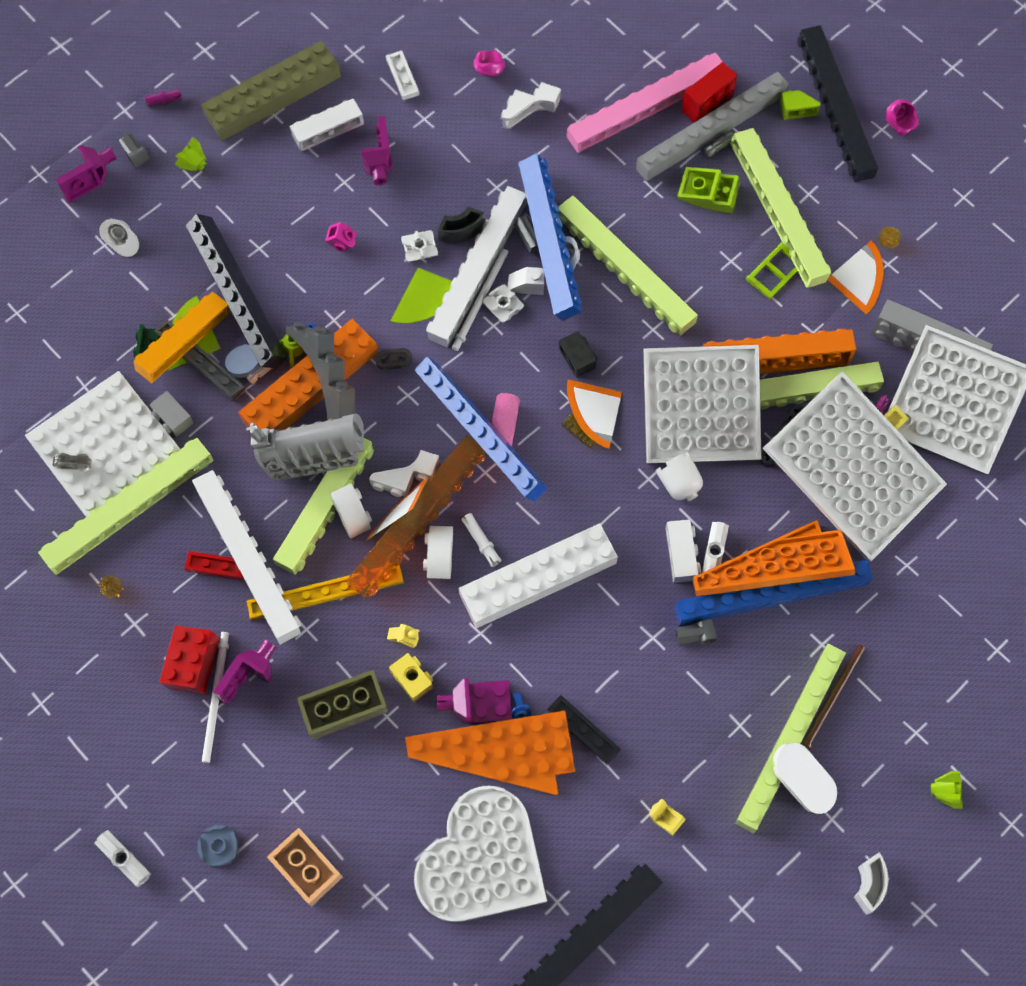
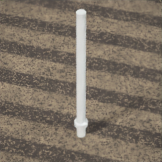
M506 249L501 250L459 334H456V340L452 346L453 350L458 351L461 344L465 342V336L483 303L482 301L490 290L508 254Z
M221 632L220 643L217 646L219 651L213 690L223 677L226 652L230 646L228 644V632ZM213 691L202 756L203 763H210L219 699Z

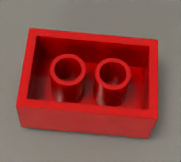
M721 62L684 92L681 112L695 123L721 107L725 101H730L734 96L737 74L724 62Z
M175 625L159 683L172 690L205 694L220 637L212 630Z

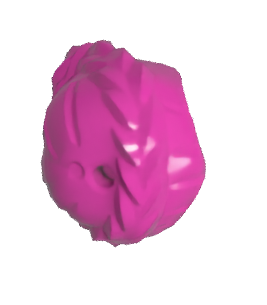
M485 50L477 53L474 67L479 74L490 77L500 74L505 67V62L497 50Z
M896 100L891 103L886 113L887 122L901 137L919 125L916 108L907 100Z

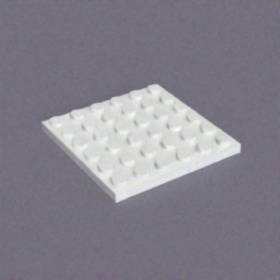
M925 325L889 407L890 410L896 405L909 418L897 431L909 443L989 474L1025 393L1026 364Z
M759 345L643 349L646 463H666L680 454L685 456L687 452L690 454L693 462L761 460Z
M119 371L25 435L86 517L94 509L103 506L109 498L121 493L124 487L135 483L141 475L153 470L156 464L164 462L173 452L180 450L160 422L151 415V411Z

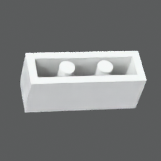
M690 520L669 521L665 529L673 583L693 581L694 576L701 574L700 562H696L698 546L693 542L695 527L691 526Z

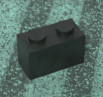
M579 331L559 340V350L576 378L596 368L597 356L593 350L590 351L586 337L581 336Z

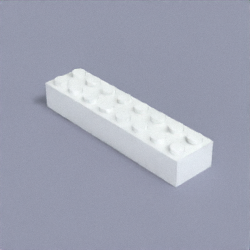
M599 523L459 587V595L477 629L615 565L618 556Z

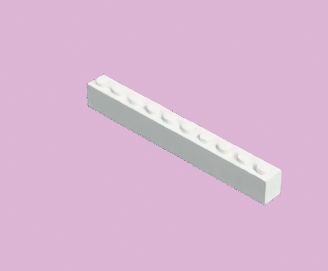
M507 186L505 192H501L497 206L494 205L491 210L490 219L485 221L482 233L476 237L474 248H470L468 251L467 260L461 264L458 277H454L452 280L450 291L446 292L443 297V304L436 309L433 322L430 321L426 328L428 340L447 348L449 347L511 234L515 220L523 212L527 204L526 193Z
M212 470L193 479L192 482L230 554L234 558L279 645L300 635L299 627L302 625L297 615L292 616L290 611L293 608L288 599L284 600L281 596L284 592L280 584L274 583L273 578H275L273 571L270 567L266 568L264 565L267 561L262 552H257L255 547L258 544L253 536L249 537L247 532L250 530L246 522L240 521L239 516H241V513L236 505L232 506L230 501L233 499L229 491L223 490L224 482L220 475L216 476Z

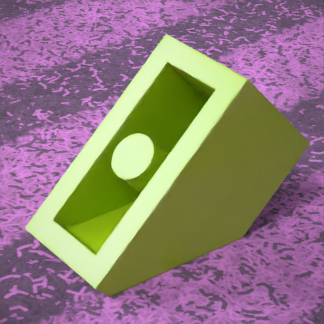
M800 90L782 92L779 102L783 120L818 116L821 106L820 102Z

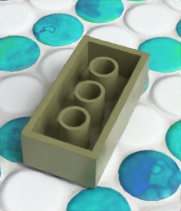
M374 670L297 698L312 740L389 712Z

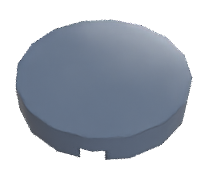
M241 345L234 348L225 360L227 370L236 378H245L250 373L252 375L261 367L250 345Z
M214 825L207 828L197 842L199 857L212 867H224L230 864L236 858L239 851V840L236 833L224 825Z

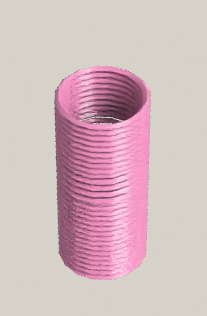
M500 393L496 397L491 424L512 447L520 399L510 393Z

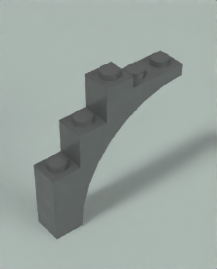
M302 322L286 326V334L303 348L317 372L325 398L327 421L331 418L339 419L346 415L355 414V388L344 381L345 361L334 354V333L327 330L326 327L319 326L314 329Z

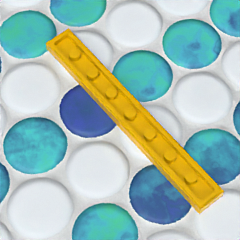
M398 563L284 591V594L281 596L284 600L288 599L293 610L403 584L404 581ZM247 600L251 621L265 618L256 600Z

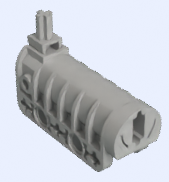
M357 413L346 415L339 419L331 418L324 422L317 421L310 425L302 424L300 427H288L286 430L260 429L254 423H250V427L246 428L247 432L251 435V446L254 448V455L259 466L271 479L277 481L355 466L358 464V453L364 452V424Z

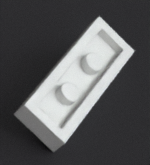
M399 51L386 55L387 63L402 99L406 100L419 96V90L403 52Z

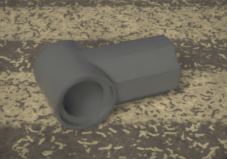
M126 133L122 135L119 142L134 168L151 160L145 148L140 146L133 134Z
M703 620L697 622L696 625L675 629L679 646L698 642L700 644H708L717 641L713 620Z

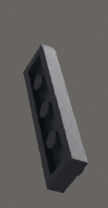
M562 695L547 709L549 713L565 711L568 730L606 765L621 751L612 740Z

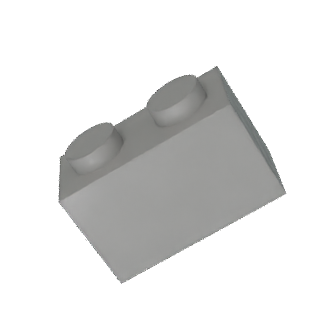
M168 391L149 404L152 409L151 415L157 421L161 420L164 423L162 427L168 434L172 432L178 437L194 424L191 416Z

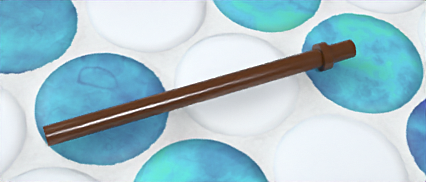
M857 646L805 740L801 741L800 744L807 750L812 749V743L866 649L864 646Z

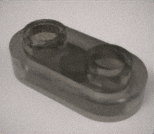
M406 348L381 350L376 354L375 362L377 367L382 370L406 368L412 363V354Z
M58 453V455L53 457L52 465L59 469L88 470L91 469L92 459L86 454H77L75 456Z

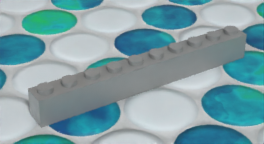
M779 72L774 73L638 157L636 170L646 182L778 101L781 98L782 92L787 91L789 83Z

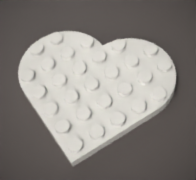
M496 786L477 787L463 794L449 813L447 820L448 837L441 838L432 843L417 862L414 884L422 905L437 918L450 922H462L547 902L529 818L520 800L505 789Z

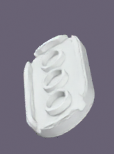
M799 743L781 745L775 752L773 759L775 761V767L773 768L777 778L807 811L817 814L828 812L834 806L837 798V787L832 777L803 745Z

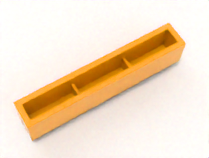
M213 291L209 295L204 296L197 306L190 308L188 313L183 318H179L172 328L165 330L156 342L153 341L147 350L136 356L134 360L135 371L152 384L230 314L227 302Z

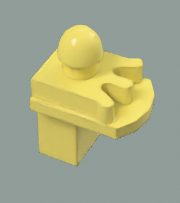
M400 624V627L389 628L387 640L400 642L414 648L419 639V629Z

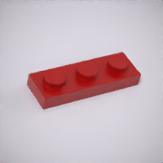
M193 551L188 552L184 567L186 572L243 580L242 573L237 567L234 558Z

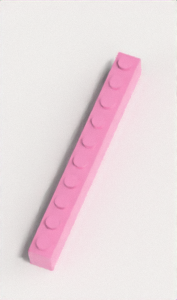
M715 52L704 56L697 62L690 63L686 68L677 70L672 75L663 77L652 85H647L637 93L634 92L629 97L618 100L613 105L607 108L604 107L593 115H588L578 123L571 124L567 128V139L577 153L682 100L684 92L718 66L722 60Z

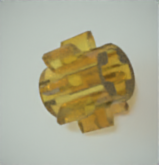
M890 226L882 228V232L878 236L881 246L889 247L890 250L897 247V243L901 240L900 231L894 227L890 228Z
M110 574L109 577L102 576L103 580L97 584L102 589L99 593L102 596L106 595L109 600H111L112 596L119 597L120 590L124 589L122 585H119L122 580L119 577L115 579L113 574Z

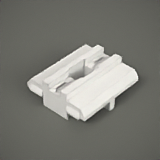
M431 230L420 233L415 231V234L402 236L401 238L408 262L438 255L433 231Z
M505 284L494 289L482 301L502 323H505L507 320L509 321L512 316L517 315L524 308V304ZM504 301L506 305L502 306L499 303Z

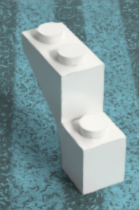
M541 82L539 89L536 88L533 95L515 90L513 96L510 95L508 99L507 109H504L501 114L503 127L509 129L538 110L555 112L561 99V89Z
M421 450L417 459L407 467L371 474L369 479L370 485L376 491L383 492L384 490L390 492L395 497H405L409 493L414 477L421 482L429 477L428 482L433 481L440 463L439 455Z

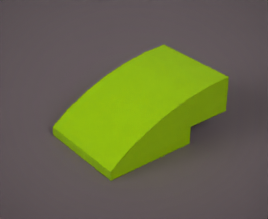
M686 167L677 197L682 201L701 208L733 213L741 184L738 175L721 174V170Z

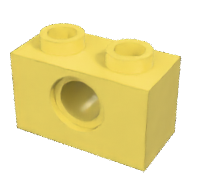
M407 653L392 664L389 670L411 700L416 702L433 689L431 683L433 679L427 671L423 673L419 668L421 666L419 660ZM410 673L418 674V677L413 681L407 679Z

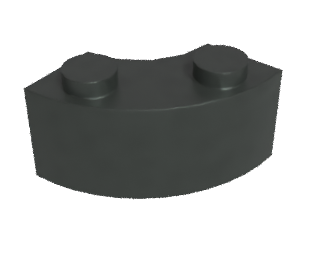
M467 207L463 213L457 216H444L437 230L438 240L443 243H460L471 239L483 228L485 212Z

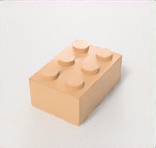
M300 828L267 856L311 907L343 878Z

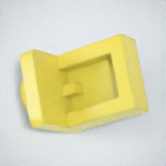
M663 799L654 804L649 813L653 822L672 836L685 821V818L669 807Z

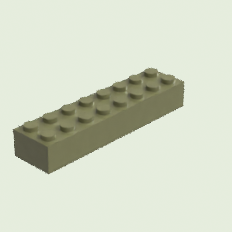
M321 40L201 104L205 118L220 140L223 141L340 78V67Z

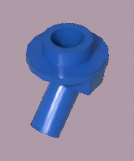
M521 693L513 694L516 707L512 708L511 712L513 719L530 717L531 709L528 704L524 705Z

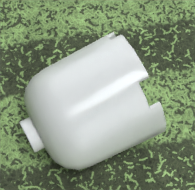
M688 452L685 456L680 454L667 461V467L663 470L661 467L656 470L658 477L675 500L687 499L691 501L698 496L697 492L703 486L702 477Z

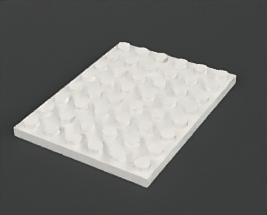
M844 372L836 376L763 447L767 454L838 530L842 531L843 536L868 562H871L947 485Z

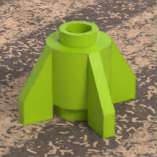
M194 137L182 152L177 153L175 156L178 158L175 165L180 169L196 172L197 170L201 171L207 164L201 145Z
M286 334L279 342L284 351L289 355L290 366L294 367L295 357L301 355L304 350L292 337Z
M951 771L935 779V783H931V795L935 796L936 800L954 809L963 808L962 777L960 771Z

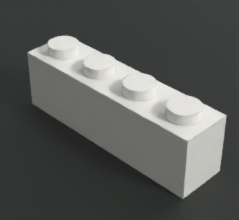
M353 98L335 107H330L321 113L314 114L305 120L298 121L291 125L290 129L296 144L302 152L364 124L363 115Z

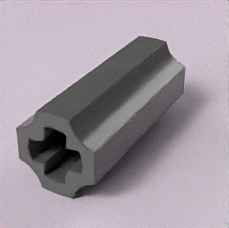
M528 216L519 217L514 223L516 230L531 254L539 252L533 224Z

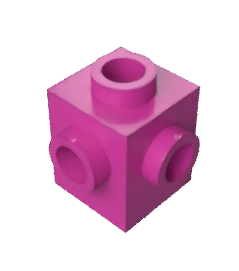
M339 222L329 226L325 242L333 246L335 250L343 252L353 248L357 232L352 230L350 226Z

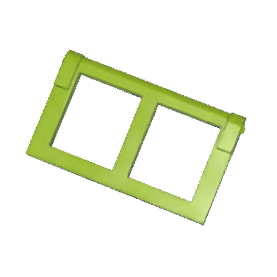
M782 242L746 277V281L757 288L769 300L798 272L795 267L786 276L770 263L780 251L791 259L788 251L790 248ZM765 266L782 280L772 291L768 290L754 278Z

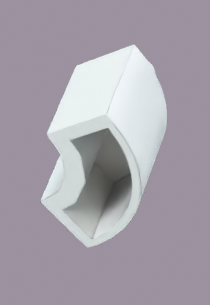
M348 484L330 493L332 502L350 539L371 529L369 522L372 521V518L368 511L365 512L360 499H362V495L358 488L354 489L352 484Z
M430 526L429 533H425V544L428 545L427 559L423 561V571H427V578L450 579L452 571L453 526Z
M880 853L874 855L858 867L862 884L854 898L866 915L873 912L880 905L887 891L888 872Z

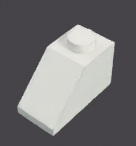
M526 267L509 274L508 289L511 292L544 295L545 274L543 268Z

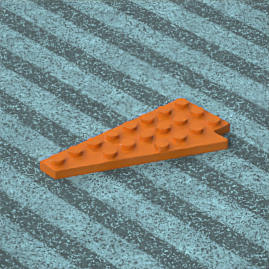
M817 520L694 576L693 585L696 596L855 575V567L842 531L821 532Z
M565 711L405 737L409 758L554 795L558 794L555 775L575 772Z

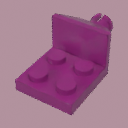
M378 116L379 124L375 125L379 147L362 149L361 154L365 173L370 176L373 175L374 185L382 186L387 183L386 173H389L393 167L385 116Z
M82 145L77 146L84 164L55 179L68 203L103 185L107 174L105 166L117 160L110 147L97 153L94 148Z
M264 639L256 652L249 650L238 654L213 690V693L221 702L227 705L229 701H233L236 697V690L239 686L247 681L249 672L270 683L271 663L269 660L274 651L277 650V647Z
M463 678L453 689V694L437 695L438 712L454 711L455 715L468 725L512 719L509 680L469 683L468 678Z

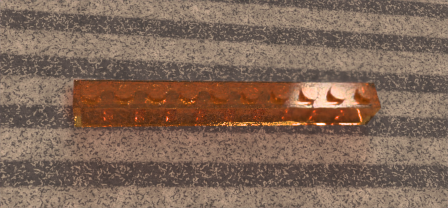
M466 434L425 484L413 509L392 524L346 580L348 587L366 600L369 596L375 595L379 588L378 585L388 579L391 569L401 563L404 553L406 551L409 552L415 545L414 541L418 536L421 537L426 532V526L430 521L434 522L436 520L439 510L449 504L450 497L454 492L457 493L461 489L465 478H470L474 472V467L484 461L486 457L485 450L476 440Z

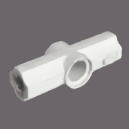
M712 522L702 573L721 564L729 525L722 522ZM715 548L720 554L712 555L710 549Z
M109 830L97 838L95 842L97 847L137 887L149 879L151 873ZM126 853V855H127L126 861H125L124 863L120 864V863H119V857H120V855Z

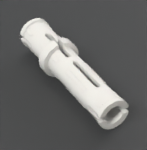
M473 514L465 515L461 520L479 546L480 553L484 554L491 567L498 565L502 560L494 550V544L489 542Z

